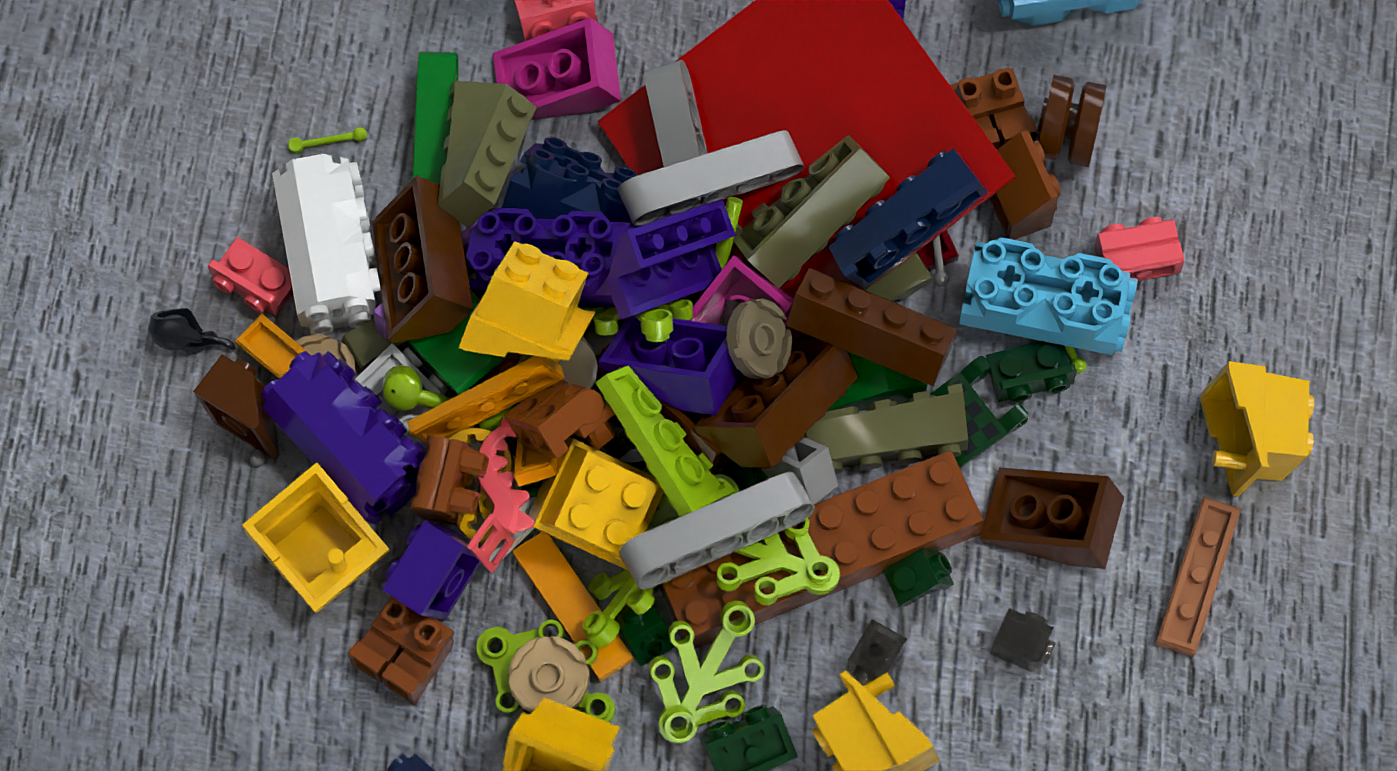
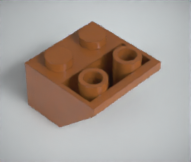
M1027 129L997 149L1017 178L989 198L1006 237L1012 240L1051 227L1054 213L1057 211L1058 196L1061 195L1060 186L1055 175H1048L1043 164L1045 162V154L1038 140L1033 142Z

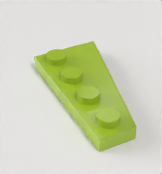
M629 366L608 373L596 382L605 402L611 406L623 425L627 437L635 444L645 460L648 470L655 476L667 495L670 505L677 511L680 517L715 503L735 492L727 481L720 484L709 471L713 464L703 453L696 456L685 443L683 438L687 434L677 422L674 423L665 419L661 415L662 404Z

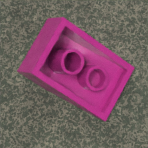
M590 17L493 53L496 83L508 84L536 106L531 120L589 113L621 101L613 33Z
M733 255L693 306V318L689 321L727 326L733 310L740 303L763 298L774 302L783 311L786 317L783 322L785 328L788 329L789 327L786 324L794 299L781 288L778 289L746 259ZM743 373L740 374L737 381L744 375Z

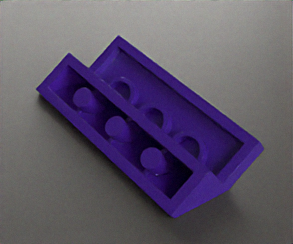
M723 199L621 233L606 281L620 320L701 291L711 285L722 271L713 244L736 236Z

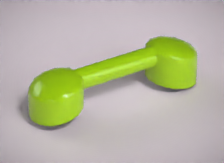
M399 365L392 367L383 378L382 394L384 400L395 410H412L417 405L433 409L452 399V397L422 390L420 376L414 369L408 366ZM514 405L479 422L480 428L491 432L500 426L501 418L513 409Z

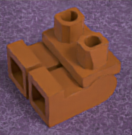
M1007 67L996 70L995 73L977 78H966L950 85L996 149L1027 129L1033 142L1036 141L1037 128L1033 118H1030L1013 68Z
M564 380L524 399L504 415L523 447L541 452V454L555 459H559L569 450L564 442L569 436L580 442L587 440L591 447L599 449L616 435L607 421L615 413L609 404L603 402L602 396L597 391Z
M427 435L426 453L423 461L420 462L416 478V493L410 503V508L422 519L460 526L463 514L475 515L479 503V493L463 489L462 486L470 487L473 476L484 478L489 457L472 449L463 441Z
M391 596L372 622L371 628L361 641L357 640L349 650L348 656L353 666L379 683L383 681L385 687L415 706L448 656L454 643L452 637L455 634L452 629L435 618L422 616Z

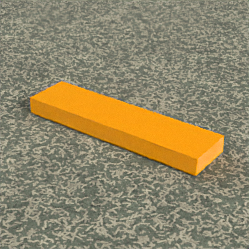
M533 356L407 421L410 434L426 443L427 435L450 438L457 432L468 429L563 380L565 376L562 366L551 358Z
M541 532L512 550L513 556L557 621L561 624L572 643L575 645L581 640H588L585 637V630L582 628L583 622L591 613L595 611L602 613V611L550 535ZM617 634L610 644L603 648H597L598 658L589 668L598 681L602 682L633 662V656ZM584 646L579 650L586 660L593 654L592 648Z

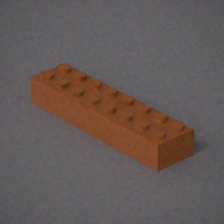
M947 451L814 504L815 509L808 517V533L819 555L834 560L840 570L839 582L829 593L814 595L803 589L780 597L771 605H762L757 602L754 597L755 584L760 578L771 577L779 581L794 575L782 569L741 583L735 590L725 591L716 582L719 566L724 563H734L737 566H741L755 561V559L732 552L658 585L673 622L685 621L691 626L694 632L693 646L696 649L714 641L722 626L720 612L731 601L746 603L754 614V625L884 574L883 570L921 548L941 551L980 535L984 520L952 451ZM799 523L792 526V528L801 529L803 525ZM784 530L778 532L787 553L802 559L794 539H790ZM821 570L813 571V573L817 576H824L827 574L826 572ZM730 573L722 575V577L725 580H733L736 578L733 574ZM767 587L760 589V592L765 595H770L774 592L771 588ZM733 611L729 615V621L736 622L740 620L742 611ZM677 630L681 640L686 638L688 630Z

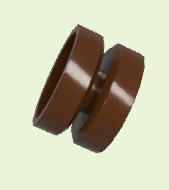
M1053 74L1049 97L1044 98L1037 132L1041 133L1039 142L1043 148L1045 159L1056 160L1060 156L1063 139H1071L1067 155L1069 163L1089 168L1107 85L1087 82L1082 87L1079 104L1071 103L1075 87L1073 78Z

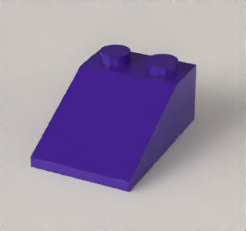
M634 315L627 317L598 361L600 368L611 373L629 366L651 393L661 401L678 410L716 416L742 373L736 368L729 355L726 340L727 326L673 318V331L669 333V339L662 342H651L646 340L645 334L641 332V322Z

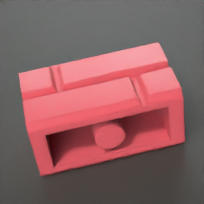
M1150 217L1141 221L1139 226L1125 228L1123 224H1112L1103 228L1101 233H1097L1094 244L1096 256L1110 259L1121 271L1130 272L1131 278L1141 281L1181 273L1184 255L1173 219L1162 221L1161 217Z

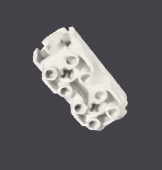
M327 154L293 159L286 163L287 171L281 175L279 169L272 173L297 316L302 327H309L311 335H326L335 328L346 326L355 328L365 321L371 320L373 310L383 302L377 271V259L372 244L371 227L366 211L365 195L357 162L350 163L349 159L340 157L341 164L333 163L332 155Z

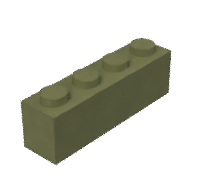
M454 81L451 84L450 95L453 96V105L448 109L447 121L451 124L449 136L445 138L444 143L447 160L441 170L438 206L467 228L472 226L480 216L488 212L496 204L536 109L533 103L508 84Z
M849 135L809 166V175L806 178L792 179L784 185L781 198L768 207L763 202L752 211V216L755 217L743 228L737 224L736 236H734L733 241L746 259L778 289L785 282L794 279L798 275L801 266L813 254L821 252L826 247L829 238L840 227L849 224L854 219L857 210L868 199L876 197L884 188L885 182L890 178L883 168Z
M962 383L948 386L949 394L937 397L931 395L928 390L913 393V398H910L903 404L885 399L868 405L865 412L859 413L858 407L854 406L825 412V416L815 422L806 432V438L829 448L835 474L843 472L845 467L859 466L861 470H871L881 467L882 462L898 460L899 464H913L921 461L923 456L940 455L950 450L954 457L960 456L961 451L968 450V433Z

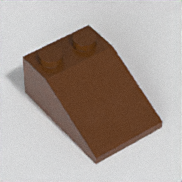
M999 467L979 539L988 544L1068 566L1106 569L1124 496L1109 476Z

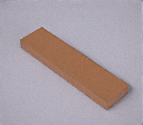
M1204 496L1202 497L1155 645L1194 658L1241 508Z

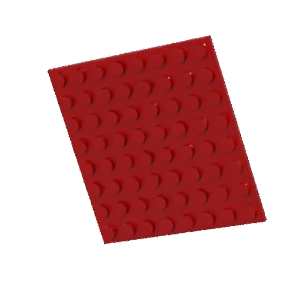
M755 0L676 60H683L689 71L707 153L778 131L787 130L803 161L804 169L795 176L733 196L743 201L738 224L742 228L755 218L752 216L754 209L763 202L768 207L781 198L784 185L792 179L806 178L809 175V166L847 135L857 142L883 168L890 178L885 182L882 191L876 197L868 199L857 210L854 219L846 226L858 224L866 217V211L873 204L880 200L887 201L897 193L896 188L903 180L913 175L917 177L928 168V162L935 155L942 151L949 152L952 148L963 157L989 191V193L890 271L1017 178L889 0ZM643 85L597 121L627 166L634 170L637 176L664 167L646 86ZM724 199L723 202L726 207L727 199ZM846 226L840 227L829 238L826 247L821 252L813 254L801 266L798 275L794 279L785 282L780 287L785 293L794 299L809 268L861 288L845 277L829 249V246L836 241L834 239L835 235ZM733 241L729 260L733 255L746 259ZM788 328L791 331L792 338H801L805 335V333L796 329Z

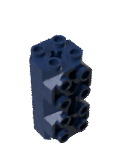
M547 137L543 144L535 143L524 152L520 162L526 164V167L520 173L514 172L502 208L528 209L535 219H556L558 216L567 215L571 211L602 212L610 222L632 223L617 190L622 183L637 176V173L630 168L620 166L615 168L614 173H605L600 167L602 159L598 155L591 152H579L567 147V144L561 139Z

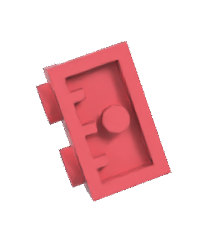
M514 0L524 41L589 17L598 22L594 0Z
M239 237L235 239L219 262L212 259L208 264L213 278L212 283L218 289L229 295L235 292L242 296L244 303L259 314L266 311L276 317L293 294L289 268Z

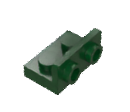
M1044 341L986 355V360L990 363V378L998 403L1007 400L1010 403H1020L1030 399L1032 394L1046 390L1048 394L1063 392L1070 387V384L1074 383L1077 373L1075 364H1070L1064 345Z
M767 705L753 707L744 713L745 718L732 724L729 721L716 723L707 729L708 734L699 738L702 746L708 753L714 771H768L798 758L782 714L774 706L767 708Z

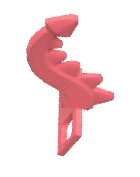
M505 417L501 418L500 426L486 437L478 452L489 457L484 478L476 477L481 490L491 502L493 512L489 514L467 546L481 564L492 574L515 542L509 533L515 535L517 532L531 529L535 524L530 516L520 510L529 500L530 494L525 490L511 489L515 481L514 472L499 473L508 464V460L503 456L496 455L497 451L508 450L509 446L504 440L507 436L517 438ZM492 526V533L487 538L483 546L479 549V541L484 536L488 528ZM503 539V547L496 555L494 560L491 562V554L496 549L500 541Z

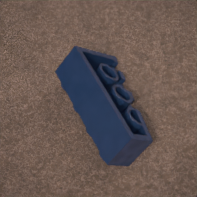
M953 148L949 152L942 151L935 155L928 162V168L917 177L913 175L903 180L897 186L896 194L887 201L880 200L873 204L866 211V217L855 226L851 224L844 227L835 235L834 239L836 241L829 246V249L845 277L864 290L989 193L963 157Z

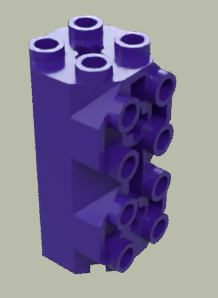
M497 208L494 212H486L479 217L477 224L471 231L466 260L467 268L475 269L476 279L469 278L470 289L479 300L482 299L493 274L514 241L520 244L533 245L541 253L558 260L570 261L579 269L588 272L578 306L615 307L606 281L621 233L635 227L632 223L610 222L602 212L571 211L569 214L560 215L556 219H535L528 209Z
M307 351L298 354L289 365L290 370L264 387L261 396L266 401L262 408L313 464L317 462L364 520L375 525L382 521L377 514L386 510L391 516L415 496L417 488L416 478L420 462L424 459L426 448L418 441L415 443L407 435L404 436L408 429L392 413L389 415L381 407L377 409L382 403L380 398L369 387H363L357 380L353 379L357 374L341 358L338 360L329 351L326 354L318 352L312 356Z

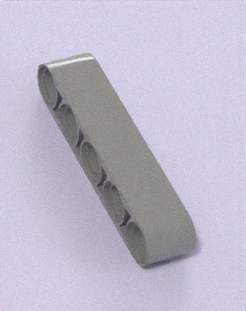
M678 60L645 70V86L663 166L667 167L708 154L690 74L684 61Z
M783 130L635 176L622 183L617 191L634 226H642L720 199L724 200L728 197L789 179L804 169V164L789 132Z
M786 472L635 536L620 548L619 555L638 588L648 589L797 525L813 513L815 506L796 474Z

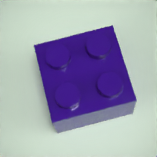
M424 520L422 525H417L409 534L406 541L408 548L401 559L395 560L387 570L385 575L387 582L382 590L422 616L446 620L481 562L467 548L470 540L448 526Z

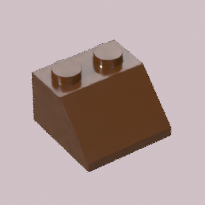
M221 354L195 388L194 394L216 425L273 460H276L280 455L276 423L262 408L266 401L261 396L265 385L254 376L257 371L246 361L237 358L234 362Z

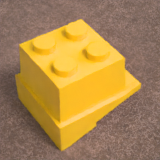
M514 241L493 274L485 294L471 314L459 348L465 351L505 357L508 352L551 358L557 363L560 360L569 361L595 314V311L583 310L577 307L588 272L579 269L570 261L558 260L541 253L533 245L520 244Z
M1229 361L1200 393V402L1209 436L1217 439L1219 450H1214L1212 454V465L1224 467L1232 496L1239 497L1257 479L1283 481L1299 464L1310 456L1314 442L1313 434L1309 433V419L1314 410V397L1309 395L1310 381L1267 373L1266 366Z
M568 437L564 442L569 450L558 459L557 475L544 479L529 511L528 516L535 523L532 528L628 570L619 555L620 548L628 540L646 532L664 490L654 476L574 438Z
M317 462L242 524L245 534L296 590L315 614L390 552L386 544Z
M847 671L842 672L839 675L849 692L812 715L818 725L812 729V732L819 745L828 757L834 754L838 762L831 765L834 771H925L941 761L930 740L901 712L898 711L892 714L876 699L877 696L895 687L888 672L864 686Z
M543 698L530 715L522 713L510 730L503 761V771H608L620 727L550 699Z

